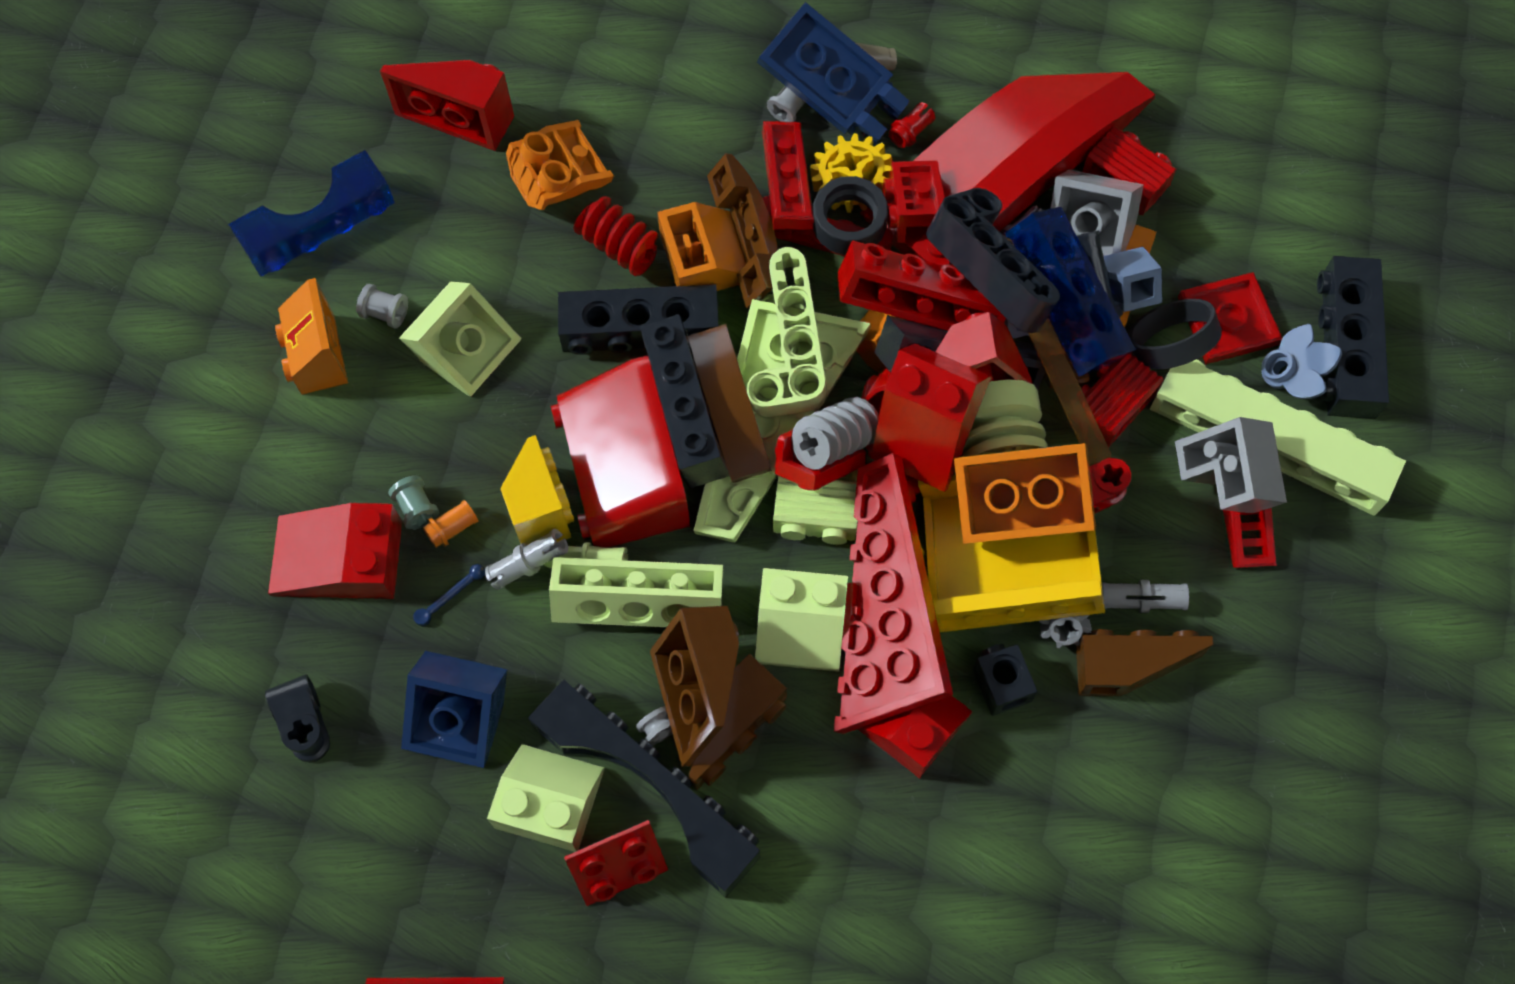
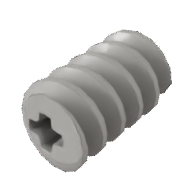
M859 397L846 398L842 402H837L821 411H816L800 419L794 426L791 438L793 451L797 459L805 467L812 470L821 469L827 464H831L836 460L844 458L846 455L853 454L855 451L873 444L879 413L872 404Z

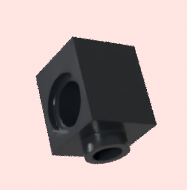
M997 644L980 653L981 657L977 658L973 671L992 716L1033 701L1038 691L1018 644L1005 648L1004 644ZM1005 669L1012 674L1014 682L1011 684H1001L995 680L992 671Z

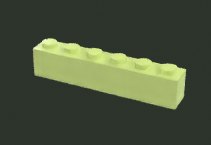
M1197 359L1190 363L1170 368L1150 407V410L1198 433L1238 417L1272 422L1281 472L1373 516L1389 501L1406 463V460L1395 456L1388 448L1371 445L1357 438L1354 433L1347 429L1335 428L1326 424L1308 411L1296 410L1281 403L1272 394L1260 393L1243 385L1239 379L1233 376L1221 375L1207 368Z

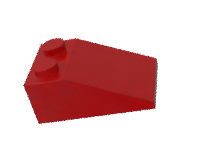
M471 60L383 65L380 70L395 115L490 150L496 151L515 116L505 74L491 64L482 65Z
M916 343L900 349L884 390L871 459L878 460L894 453L902 457L906 475L946 492L955 472L954 458H958L962 454L992 376Z
M347 503L279 516L268 594L270 596L394 599L402 520L393 504Z

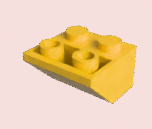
M536 435L527 438L500 488L521 544H530L553 529H557L563 534L556 539L557 542L564 538L569 539L571 534L567 524L574 522L570 504L564 487L560 482L549 447L540 449Z

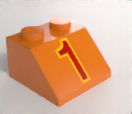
M316 278L309 279L278 308L281 324L275 325L281 348L286 347L288 358L282 359L287 382L294 381L302 395L348 383L335 315Z

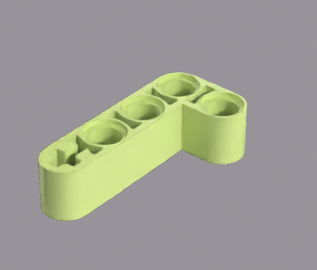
M784 247L772 255L769 269L785 367L755 373L747 384V394L752 408L758 415L763 417H777L812 411L821 407L827 398V385L806 260L799 250L792 247ZM793 267L795 286L788 287L785 268ZM792 304H801L806 307L804 312L798 316H790L785 313L786 309ZM807 342L812 345L811 350L807 354L796 355L791 352L792 347L796 343ZM807 380H812L819 385L817 390L809 395H804L797 391L798 386ZM772 387L778 391L776 397L771 401L762 402L757 399L758 392L763 388Z

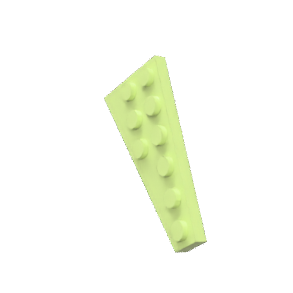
M754 299L751 302L737 357L746 390L750 378L755 373L785 367L776 306L773 303ZM788 307L785 311L790 316H798L804 312L803 309ZM815 312L828 397L871 329V324ZM799 342L792 347L791 352L796 355H804L811 350L812 345L807 342ZM807 380L798 386L797 391L801 394L809 395L814 393L819 385L812 380ZM772 387L763 388L758 392L757 399L762 402L771 401L776 397L778 391ZM821 407L812 411L777 417H763L753 410L772 471L732 483L730 475L706 483L694 527L695 534L734 543L737 541L778 476L775 474V448L778 437L793 430L800 419L819 411Z

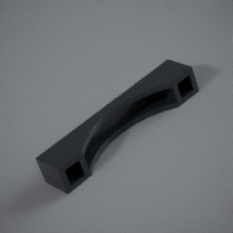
M563 680L528 717L533 728L565 756H587L609 761L632 771L649 783L669 804L679 820L688 843L692 868L726 898L761 858L760 849L756 847L760 842L759 839L742 824L734 828L723 818L726 811L713 798L706 795L702 800L690 789L693 782L681 770L673 767L669 771L657 761L661 755L650 743L644 739L637 743L625 732L629 727L620 717L612 711L605 715L596 708L594 704L597 702V699L584 686L578 683L573 688L567 681Z

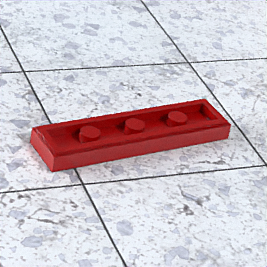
M763 121L762 136L773 229L812 230L814 217L801 123Z

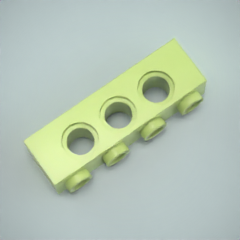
M554 557L549 586L551 622L667 627L680 608L722 605L723 565Z

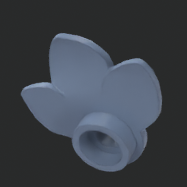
M1310 324L1299 326L1289 331L1283 337L1279 349L1273 350L1265 356L1261 366L1262 377L1271 387L1285 388L1294 398L1312 399L1319 397L1327 391L1322 377L1328 375L1336 368L1341 359L1342 350L1330 343L1314 342V331ZM1288 366L1283 373L1279 374L1282 367Z

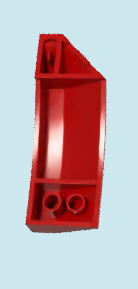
M1129 72L1021 76L967 113L914 161L938 160L944 197L973 188L986 189L998 196L1003 206L993 226L1001 232L1006 225H1009L1019 214L1055 184L1056 176L1069 169L1073 170L1087 159L1090 151L1111 131L1113 126L1122 131L1155 99L1156 95ZM867 207V210L860 212V216L871 225L873 212ZM929 226L906 227L905 243H897L895 229H890L893 233L892 245L903 255L914 254L928 262L939 265H953L927 238L926 232Z

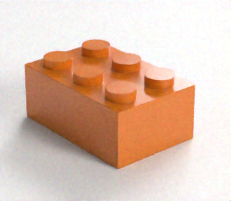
M1085 443L954 458L963 544L1096 530L1088 449Z

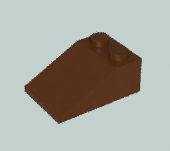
M728 606L680 608L650 650L682 767L691 766L725 723L739 648L738 628L732 622Z

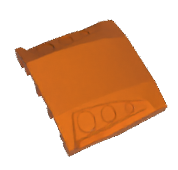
M579 120L545 126L537 132L527 133L521 140L509 143L506 156L510 175L528 206L544 210L550 204L573 198L589 190L602 188L612 182L613 173L611 170L607 171L581 131L582 125Z

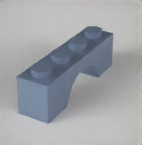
M1144 247L1104 256L1114 305L1119 304V308L1126 312L1162 303V269ZM1080 262L1040 271L1058 289L1060 298L1041 330L1037 333L1047 331L1050 320L1057 313L1070 307L1089 304ZM1007 319L1004 321L1013 339L1034 334L1019 330Z

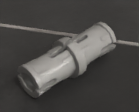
M553 529L530 544L522 543L516 546L511 555L485 568L487 580L490 581L497 576L498 580L494 581L491 586L496 590H500L523 575L532 576L540 570V566L551 561L554 557L568 552L566 539L564 538L557 542L556 539L563 534L559 530Z
M1139 580L1138 584H1110L1102 582L1105 609H1138L1139 613H1149L1150 609H1188L1189 588L1187 584H1150L1149 580ZM1127 595H1134V596H1137V597H1126V596H1127ZM1141 596H1162V597H1141Z

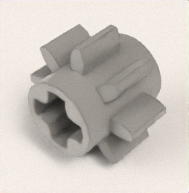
M1089 615L1041 620L1040 622L1043 623L1040 626L1042 638L1051 636L1056 642L1057 648H1060L1062 645L1071 644L1078 646L1082 633H1091L1092 631L1090 620L1087 619Z

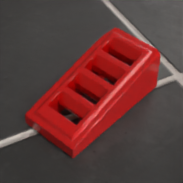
M1272 508L1256 513L1223 510L1233 568L1276 566ZM1240 515H1256L1257 522L1241 523ZM1242 531H1259L1260 538L1242 539ZM1261 546L1262 555H1244L1243 547Z

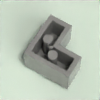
M1238 417L1175 441L1181 481L1216 484L1220 510L1256 513L1287 503L1272 422Z

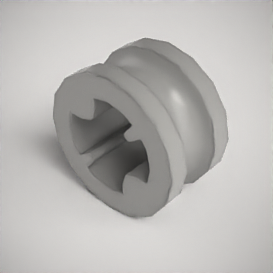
M665 706L652 711L636 725L640 733H646L647 737L645 740L651 745L660 743L673 734Z

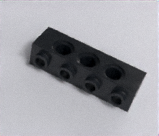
M1333 256L1326 269L1319 272L1317 279L1318 294H1323V305L1319 311L1318 325L1320 329H1324V341L1322 343H1330L1339 347L1342 350V356L1336 368L1324 377L1323 380L1327 391L1321 397L1323 401H1327V416L1376 419L1389 403L1381 259ZM1344 298L1352 301L1353 304L1348 303ZM1345 333L1352 335L1356 340L1350 339ZM1346 368L1353 370L1358 376L1350 374Z
M716 284L558 292V335L562 351L571 352L576 355H585L597 350L625 353L631 349L646 348L640 327L678 314L680 317L687 319L683 324L688 336L719 326ZM636 319L647 320L643 325L631 324ZM603 320L608 322L603 327L592 326L597 321Z
M678 314L641 326V332L679 468L691 489L728 477L729 472L697 372L688 333L680 315Z

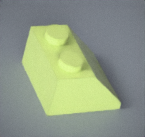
M450 282L399 339L425 366L466 395L472 396L520 342L521 337L471 283Z
M763 568L755 659L760 664L839 672L848 576Z
M521 744L501 776L487 820L495 829L576 852L579 850L604 767Z

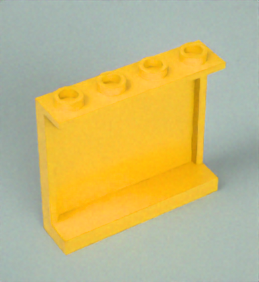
M953 475L946 492L918 480L924 504L928 581L940 632L1105 613L1096 530L963 544L956 475Z

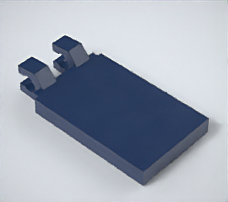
M806 2L759 56L757 61L759 65L844 135L846 132L852 135L855 131L863 141L868 136L873 137V146L877 144L887 130L869 114L877 103L882 111L896 120L910 102L889 82L893 75L889 70Z

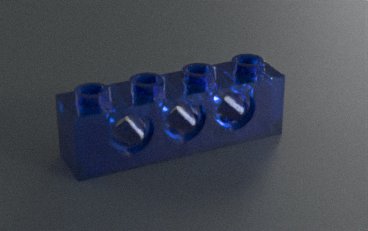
M1062 207L1032 213L1005 232L1009 242L1058 289L1060 294L1059 301L1048 318L1079 377L1106 368L1136 350Z

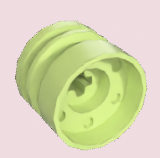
M1008 379L989 382L963 448V457L1048 447L1044 440L1046 436L1045 429L1038 423L1041 419L1042 411L1036 387L1023 380Z

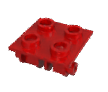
M649 820L564 857L586 906L596 902L607 901L618 892L637 884L648 883L659 874L668 871Z

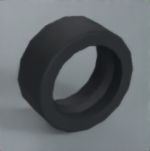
M857 176L840 177L828 182L819 190L813 203V231L822 245L828 250L841 255H846L852 240L864 244H878L886 231L888 219V204L882 190L871 181ZM854 200L863 203L873 212L872 224L858 232H846L837 229L827 220L828 209L833 204L841 201Z

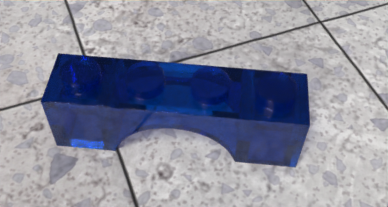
M366 150L331 168V188L324 200L313 209L299 214L286 215L276 213L262 205L228 224L260 277L281 269L287 262L303 253L314 251L323 242L338 234L350 231L354 225L371 216L383 213L387 207L395 203L388 183Z

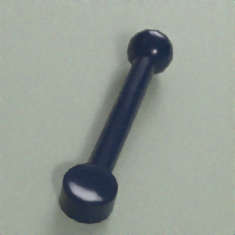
M481 564L472 565L467 576L427 609L421 608L416 610L413 615L415 623L421 627L428 625L432 614L472 581L480 580L485 576L484 566Z

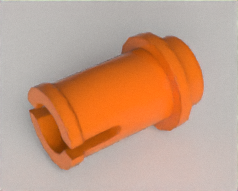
M463 500L461 504L438 518H428V524L423 526V530L435 548L441 544L446 547L449 545V539L479 521L470 505Z

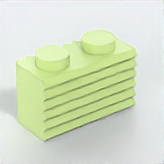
M778 475L773 532L781 533L783 538L789 540H803L805 535L817 538L822 537L824 542L836 545L844 544L847 540H855L857 520L854 518L857 482L835 480L819 490L811 491L804 490L797 483Z

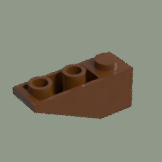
M1107 629L1092 630L1091 633H1087L1088 635H1083L1079 645L1076 646L1079 696H1123L1203 657L1213 645V636H1199V633L1193 630L1177 631L1172 636H1156V632L1153 630H1137L1131 632L1130 635H1113V631Z
M750 653L734 669L724 726L692 764L689 779L693 782L692 786L696 790L704 782L708 786L712 785L726 770L727 767L723 763L734 752H737L739 755L744 753L757 738L754 732L765 721L768 724L773 723L787 707L784 703L787 699V688Z

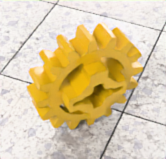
M854 133L851 141H845L843 136L840 135L838 136L837 145L833 146L829 142L824 143L825 154L821 152L815 153L816 164L810 166L814 192H819L821 188L832 180L849 176H857L869 180L883 192V179L890 178L892 156L891 154H885V145L883 143L873 146V137L868 136L861 142L859 141L858 134ZM854 200L841 201L831 206L833 210H836L841 204H844L847 213H851L853 205L858 204L863 211L867 210L865 204Z

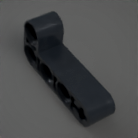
M973 188L945 197L927 229L926 235L929 241L1012 325L1027 333H1037L1040 331L1059 301L1060 294L1058 289L993 226L1002 210L1001 200L994 193L982 188Z

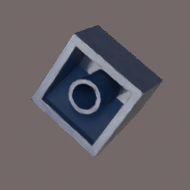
M425 651L407 677L401 749L484 768L504 705L508 669Z

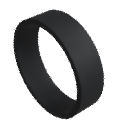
M1183 299L1163 304L1141 316L1131 326L1128 339L1134 356L1137 357L1138 361H1142L1150 369H1167L1190 363L1208 353L1219 342L1222 329L1211 303L1201 299ZM1189 321L1207 322L1195 334L1176 343L1156 347L1143 346L1150 337L1167 327Z

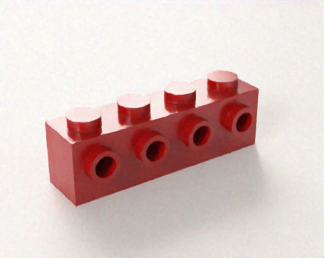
M852 240L838 271L840 302L947 331L951 325L965 321L968 316L974 313L990 312L1003 323L1006 319L953 265H939L925 261L914 254L903 255L886 250L878 244H864Z

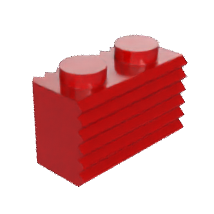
M1113 126L1111 131L1090 151L1082 172L1144 184L1138 211L1139 215H1144L1171 185L1177 169L1172 166L1167 156L1162 153H1153L1143 146L1140 139L1134 133L1129 131L1123 132L1116 126Z
M1125 351L1117 361L1110 357L1096 375L1100 378L1092 388L1085 384L1071 401L1075 408L1070 419L1107 448L1116 441L1122 432L1156 397L1164 382L1162 376H1158L1155 371H1151L1149 366H1145L1142 361H1138L1137 357L1132 356L1128 351Z

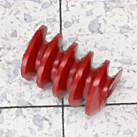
M603 196L598 201L585 207L573 226L574 232L582 235L583 239L587 242L594 243L595 248L601 252H606L610 259L617 260L621 267L629 269L630 273L635 277L646 272L657 254V245L655 244L658 239V233L651 230L644 235L646 224L640 221L633 226L635 216L629 212L621 217L623 207L616 204L610 208L611 199L608 196Z

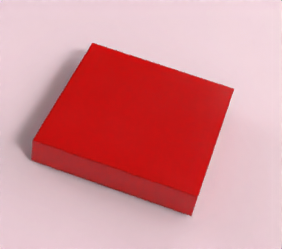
M1254 272L1182 290L1177 297L1178 300H1205L1211 303L1215 309L1222 329V335L1216 346L1202 356L1205 365L1280 345L1283 339ZM1204 321L1188 322L1192 334H1195L1207 323Z

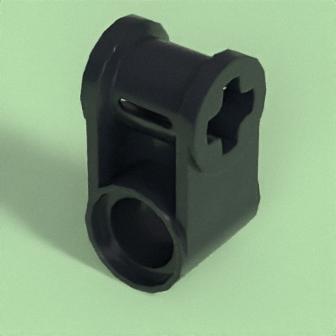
M305 674L265 690L269 709L276 721L284 745L302 762L311 763L323 758L329 751L331 744L330 736L321 713L318 695L310 677ZM310 732L307 734L308 741L302 744L305 741L304 734Z

